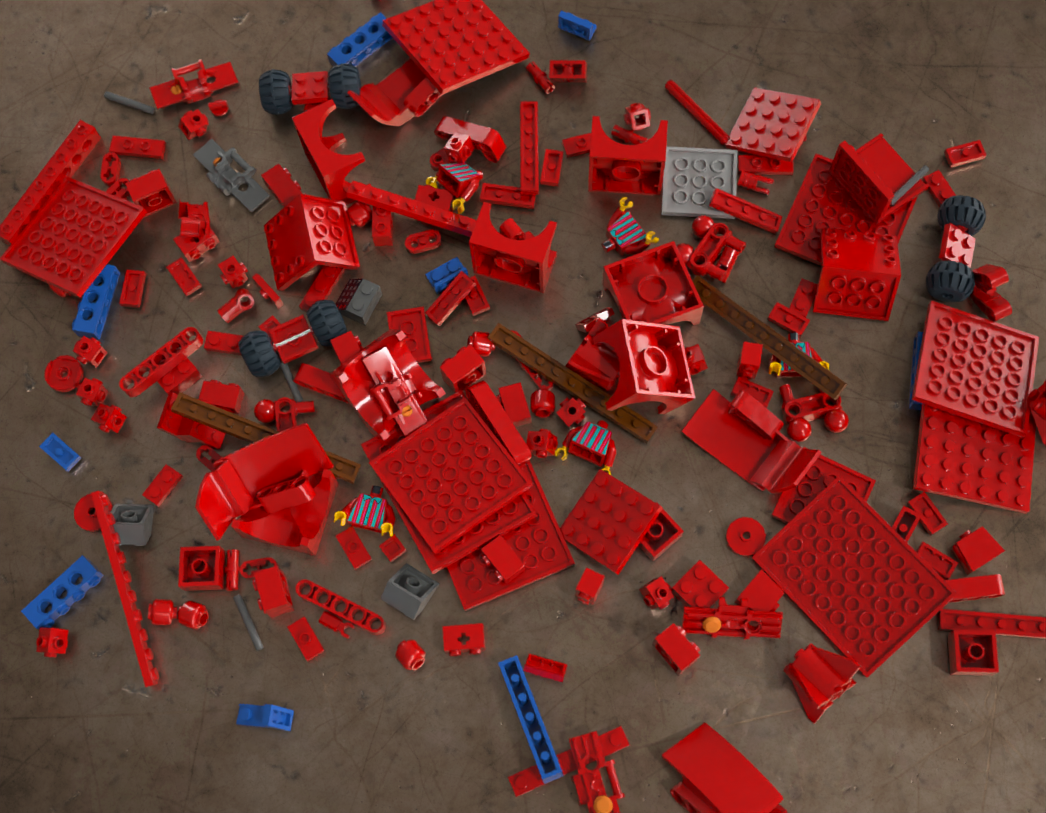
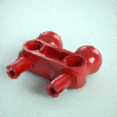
M706 215L698 216L693 221L692 231L698 238H702V241L695 250L690 244L686 243L678 244L677 248L685 266L694 275L704 276L708 274L722 281L726 276V271L715 266L714 262L725 246L742 253L746 247V242L734 237L732 231L724 223H714L713 219Z
M789 384L779 387L783 400L781 405L782 417L788 425L787 434L791 440L795 442L807 440L812 432L809 421L824 418L826 428L833 433H840L848 427L849 418L842 409L840 395L837 400H834L819 389V394L794 399ZM830 401L834 406H830L826 402ZM793 410L797 412V415H792L789 411Z
M282 397L275 402L263 399L254 408V415L258 421L270 423L276 419V430L278 432L297 426L296 416L298 414L315 412L314 401L296 402L288 397ZM285 406L290 407L289 411L287 412L281 411V409Z

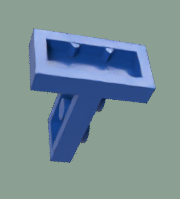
M240 704L236 724L291 731L294 710L271 704H265V706Z

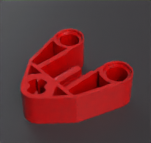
M990 264L972 270L975 277V286L970 296L989 320L994 322L1011 315L1012 307L1010 303L995 292L997 291L996 287L1008 283L1009 277L1003 267Z

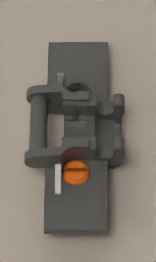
M210 139L193 154L209 171L206 175L207 178L226 196L230 194L235 196L251 213L270 197L252 178L256 173V169L251 167L237 153L235 148L225 152L213 139ZM233 159L245 170L244 173L241 174L231 168L230 164L233 162ZM241 184H247L248 189L246 191H240L239 186Z

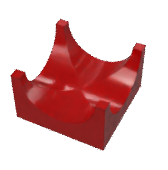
M331 99L293 117L292 120L303 151L329 199L343 201L348 205L357 200L347 198V191L351 183L344 179L352 169L365 162V157L362 152L351 155L335 153V150L346 142L343 133L322 137L324 122L327 116L336 109V105Z
M593 116L588 191L661 196L666 162L668 120H660L657 132L649 140L637 145H624L609 138L602 129L600 116Z
M483 202L469 240L473 273L544 294L557 257V251L550 250L557 222L549 221L546 228L533 238L527 240L509 239L501 235L494 228L490 220L491 204Z
M674 241L603 266L602 285L604 290H609L613 295L622 319L664 325L680 321H690L693 326L700 323L704 305Z
M621 319L592 337L594 345L607 343L612 346L620 364L619 383L613 396L605 402L606 410L613 411L619 407L638 402L657 401L662 402L657 407L658 413L665 415L695 399L680 326Z
M389 329L329 374L371 434L382 440H386L390 436L389 433L397 421L395 418L388 421L385 419L386 415L374 393L371 394L370 389L375 387L376 384L362 359L386 346L401 374L410 372L413 377L411 380L417 391H421L423 397L416 399L419 406L432 399L441 398L446 394L443 388L433 382L419 366L405 343V334L402 330ZM386 371L382 375L384 382H390L393 378L390 371ZM387 387L381 389L391 409H396L397 405Z
M324 469L323 472L308 477V481L316 493L315 497L309 502L272 513H266L262 506L254 508L241 515L239 519H233L231 527L242 538L316 557L339 483L331 470Z

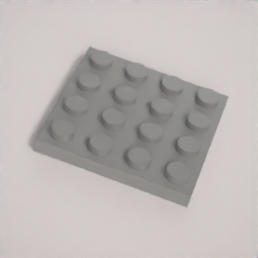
M667 146L661 215L690 217L706 215L710 218L735 219L734 216L710 207L709 203L715 188L736 196L738 150Z

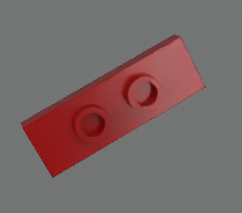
M113 135L109 152L116 153L117 155L163 159L166 142L165 140Z
M738 155V174H741L742 170L755 175H793L794 173L793 161L788 162L760 155Z

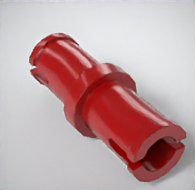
M534 61L526 66V70L532 75L534 82L539 84L546 94H549V91L551 93L555 89V85L547 78V74L541 71Z
M615 125L613 129L619 131V133L613 130L611 132L612 136L624 140L627 144L637 145L641 144L640 141L645 142L648 140V138L636 134L635 131L624 129L618 125Z
M232 549V552L227 550V567L224 568L226 573L225 590L233 591V588L235 591L238 590L240 551Z

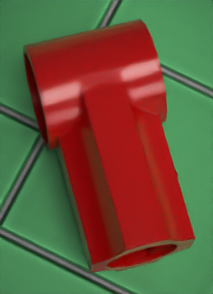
M239 289L235 296L221 306L217 312L229 323L244 310L252 308L254 299L249 290ZM242 297H249L246 302H240Z

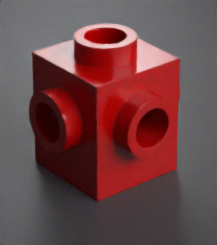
M633 103L630 107L625 108V124L633 131L642 130L650 126V111L643 104Z
M197 109L193 112H186L180 118L178 127L186 138L191 140L196 136H203L207 132L209 123L206 115Z
M456 132L444 146L447 158L451 162L461 164L465 163L475 149L470 136Z
M234 255L218 264L223 273L220 277L225 285L229 283L232 289L242 286L248 280L245 274L248 270L243 262L238 263Z
M83 336L81 340L76 342L73 349L79 362L84 365L89 363L96 368L107 354L105 349L100 346L101 343L93 337L89 339Z
M699 344L684 348L690 375H695L700 371L708 369Z
M84 378L83 382L77 387L76 395L81 399V403L89 407L91 405L98 407L100 403H103L109 391L100 380Z
M567 397L559 404L562 408L556 412L564 423L570 427L574 422L578 425L585 418L583 414L586 412L584 410L586 405L579 398L577 400L574 398L570 400ZM571 407H574L576 409V413L574 415H571L569 413V409Z
M100 403L91 420L99 425L98 428L106 433H109V431L118 433L127 416L121 413V408L113 404L107 406Z
M540 429L539 431H528L526 444L532 455L538 458H547V456H555L558 441L557 437L550 430Z
M662 576L654 578L639 588L643 595L644 603L651 610L655 608L661 610L670 604L669 600L674 597L671 586L664 581Z
M40 628L36 640V652L44 653V657L56 658L57 654H65L68 646L69 630Z

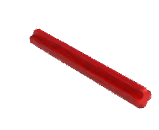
M670 79L666 82L665 88L722 145H725L730 136L673 80Z

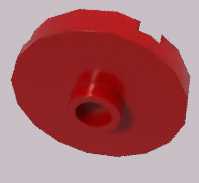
M60 355L56 357L57 359L51 360L44 374L47 384L58 392L74 390L83 379L84 370L82 365L69 355Z
M87 494L77 502L74 509V519L77 525L85 531L97 532L101 528L96 511L94 514H90L91 510L95 509L91 494ZM111 501L108 506L109 512L113 509Z
M738 518L727 529L726 542L735 554L743 557L753 556L765 544L766 534L764 528L753 518ZM747 533L749 539L743 538V534Z

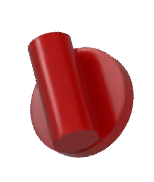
M215 100L208 103L209 109L215 116H223L228 112L226 100Z

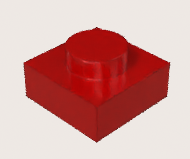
M395 534L379 545L390 562H393L407 551Z

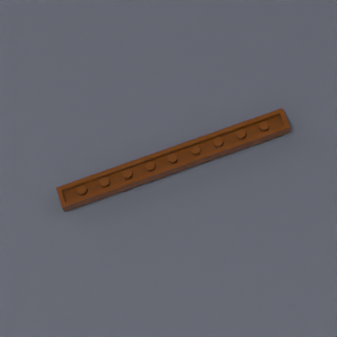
M697 275L693 283L704 304L758 344H763L766 350L831 398L837 400L848 385L846 382L701 276Z
M500 323L496 325L488 336V340L575 398H579L583 403L647 444L657 430L658 426L626 405L613 411L606 410L605 402L612 396Z
M179 392L171 408V411L251 444L278 433L276 430ZM324 450L334 465L333 468L328 470H331L336 478L354 484L361 464Z

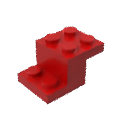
M170 392L157 429L187 443L201 442L214 449H220L225 433L172 412L171 408L178 394ZM198 399V400H201V401L206 402V403H208V404H211V403H209V402H207V401H205V400Z

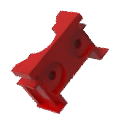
M179 199L178 219H181L180 237L199 238L200 229H205V235H209L210 218L208 203L204 202L202 205L189 204V202H181Z

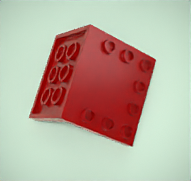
M882 133L857 150L844 140L839 144L829 169L834 178L876 225L929 188V185L920 179L893 206H890L894 193L916 173L883 138L884 135Z
M300 193L264 224L274 280L279 291H284L316 264L357 270L360 267L346 203L343 201Z
M822 228L820 233L822 270L813 304V312L889 321L901 278L897 236Z

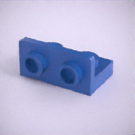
M562 10L558 15V28L590 41L597 28L596 24Z
M455 257L426 273L425 276L435 293L438 294L440 292L443 293L461 271L468 276V270L466 267H463L458 257Z

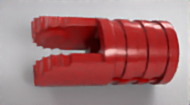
M742 170L737 186L769 195L770 190L756 185L758 180L767 184H773L774 179Z
M727 246L724 247V251L715 265L726 269V276L721 281L723 283H726L740 254L738 251Z

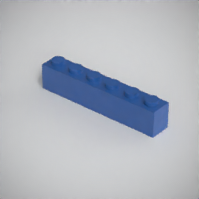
M516 655L498 662L543 783L546 784L563 777L562 769L518 656Z

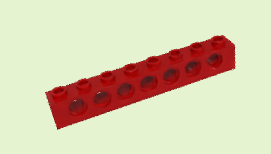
M79 120L1 223L0 240L10 246L66 177L72 178L101 139L95 127Z

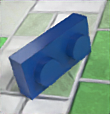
M54 433L39 446L67 472L81 459L75 451Z

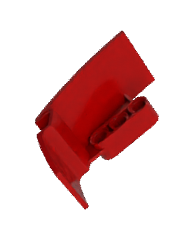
M411 58L377 85L374 83L365 84L361 88L360 95L351 90L347 92L371 117L383 124L401 126L414 116L420 117L442 95Z
M712 389L681 430L685 436L749 484L760 491L767 489L770 493H780L796 487L822 453L820 450L802 448L794 441L785 437L779 432L784 423L743 390H740L732 402H730L715 389Z
M303 423L263 438L215 461L213 466L216 470L206 473L200 484L195 508L216 541H218L233 519L244 515L251 509L262 506L266 513H272L309 502L315 497L316 493L309 483L308 477L322 472L324 469H331L334 465L309 425Z
M705 722L661 755L666 762L682 775L683 780L675 785L670 792L673 798L689 813H787V810L779 804L783 800L780 792L748 759Z

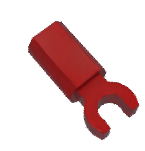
M324 611L319 619L320 624L335 632L340 631V634L346 639H349L350 636L345 634V629L348 627L355 629L352 623H343L342 619L327 611Z

